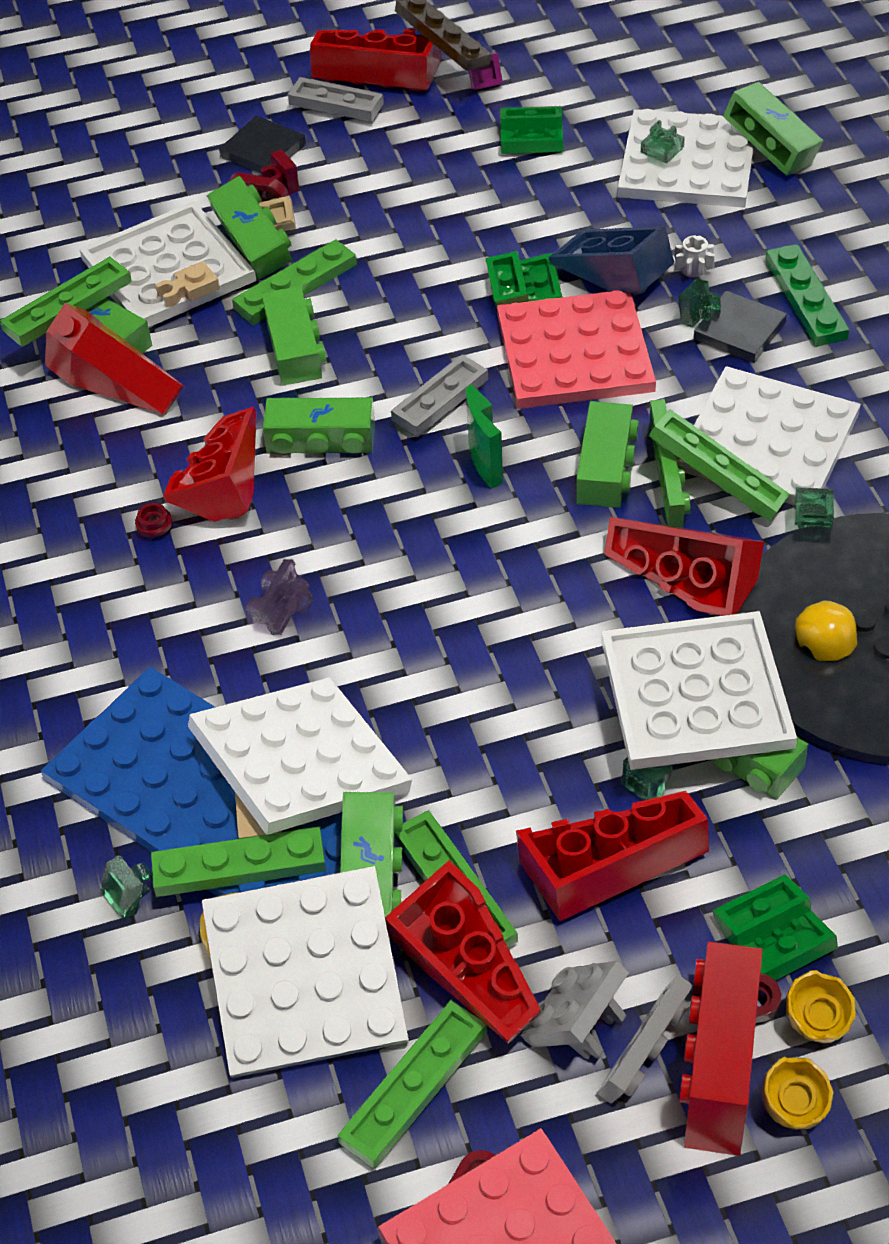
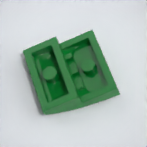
M561 106L500 108L501 154L564 152Z
M518 251L485 258L495 306L562 298L555 265L549 261V256L552 253L520 260Z
M471 384L466 387L470 455L482 479L493 489L503 483L502 432L493 424L492 404Z
M786 874L713 910L715 920L731 945L762 949L760 973L770 976L775 981L838 948L837 935L811 911L810 897Z

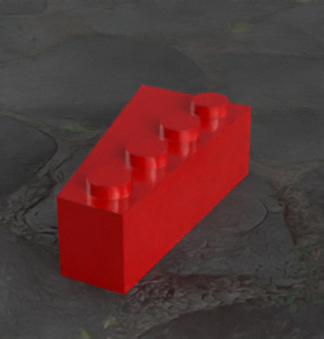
M687 791L632 803V809L621 812H612L610 808L593 812L594 818L570 823L568 818L551 822L552 828L532 832L531 827L516 830L520 864L559 921L709 852L708 818Z

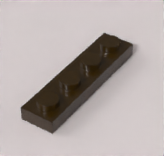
M396 0L394 11L465 71L490 65L492 54L427 0Z

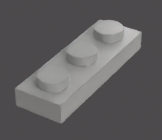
M299 77L287 94L289 105L371 122L384 104L383 94L302 77Z
M463 354L393 408L391 410L392 421L418 437L466 398L467 386L472 384L477 389L488 380V369Z
M677 975L664 988L596 1092L598 1095L612 1104L623 1093L629 1097L634 1093L645 1076V1073L639 1070L646 1058L653 1061L668 1040V1038L662 1035L669 1022L675 1026L689 1008L690 1003L684 999L693 987L691 983Z

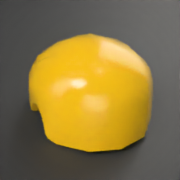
M824 600L806 607L796 618L795 630L800 647L807 646L816 660H839L850 655L857 646L855 618L852 612L843 605Z
M812 970L796 978L786 995V1015L792 1028L802 1037L819 1043H832L848 1033L856 1017L855 998L841 978L820 973L818 970Z
M782 1057L764 1075L761 1088L764 1108L771 1118L780 1125L791 1129H808L820 1124L831 1110L834 1092L828 1075L809 1058Z

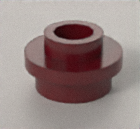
M159 503L145 504L138 510L135 518L136 529L140 534L147 537L163 535L172 526L171 514Z

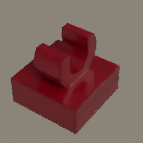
M282 149L271 153L272 165L263 167L260 170L261 176L280 181L286 187L288 195L300 191L297 165Z

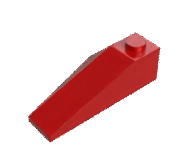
M64 303L46 331L45 366L70 385L165 415L184 388L183 384L82 308Z
M254 407L220 418L203 438L206 444L205 447L198 452H192L186 458L189 466L184 472L182 470L175 471L170 477L163 494L166 502L213 522L226 518L228 520H235L248 512L254 494L256 410Z
M610 517L604 554L634 573L643 575L658 584L659 588L665 592L676 595L687 602V605L693 609L725 616L738 613L758 581L764 541Z
M450 860L385 917L389 937L423 971L508 1044L541 1013V1009L504 941L502 932L486 906V901L480 889Z

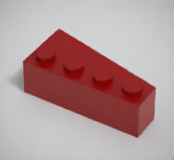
M385 29L373 30L365 35H359L357 30H318L310 43L311 77L322 78V80L328 82L340 80L349 81L355 85L367 83L376 84L383 88L403 87L412 91L428 90L441 63V50L422 34L415 35V29H403V34L387 35Z
M708 941L706 959H696L693 986L702 987L701 997L692 996L689 1023L698 1024L697 1035L687 1034L684 1062L693 1063L692 1075L683 1074L679 1103L689 1104L684 1148L735 1156L741 1155L748 1108L762 958V949Z

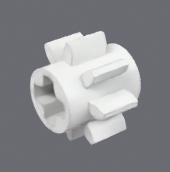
M701 236L685 238L683 246L675 245V268L681 269L684 275L692 278L704 275L706 267L714 268V245H708L707 240Z

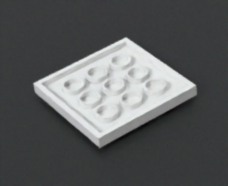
M634 109L618 184V197L745 208L754 145L723 116L690 114L681 111L663 112L651 109Z
M195 201L79 249L81 259L88 268L110 256L130 271L132 282L110 296L119 306L147 320L148 327H152L164 320L256 281L255 270ZM204 261L218 278L220 289L191 302L187 297H183L175 306L166 307L164 298L157 296L155 285L164 280L173 281L175 280V272Z
M726 366L694 426L787 491L790 495L785 503L814 511L859 416L861 404ZM681 458L676 460L677 465L684 466L685 473L710 480L702 473L692 469Z
M760 611L602 631L601 642L630 770L796 748V732Z
M330 677L189 715V729L266 835L342 812L343 792H394V796L410 791L412 778Z
M375 866L202 900L231 1078L409 1042Z

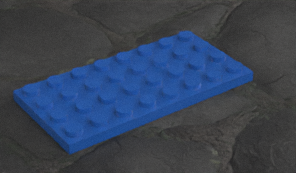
M152 667L145 670L41 770L43 779L150 852L239 839L235 791L188 727L190 714L216 707ZM342 812L282 830V832L320 827L326 871L207 890L219 897L229 893H241L340 873Z

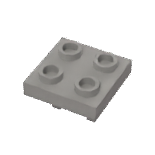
M618 961L564 968L553 979V989L546 999L538 1004L541 1013L526 1026L520 1036L532 1048L569 1044L585 1059H589L591 1055L599 1058L604 1050L590 1031L599 1017L610 1025L614 1020L622 1023L627 1015L614 1000L613 996L629 972Z

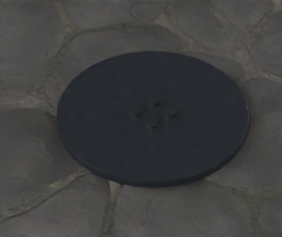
M866 513L835 517L806 526L786 536L762 555L758 581L737 614L760 611L797 735L821 748L859 761L889 765V514ZM824 600L832 601L848 608L856 622V648L850 655L836 661L816 660L807 646L800 647L796 637V618L806 607Z

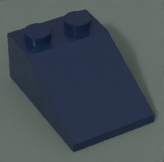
M666 226L582 230L549 256L550 263L609 291L630 292L632 296L644 293L651 283L664 275L663 273L674 264Z

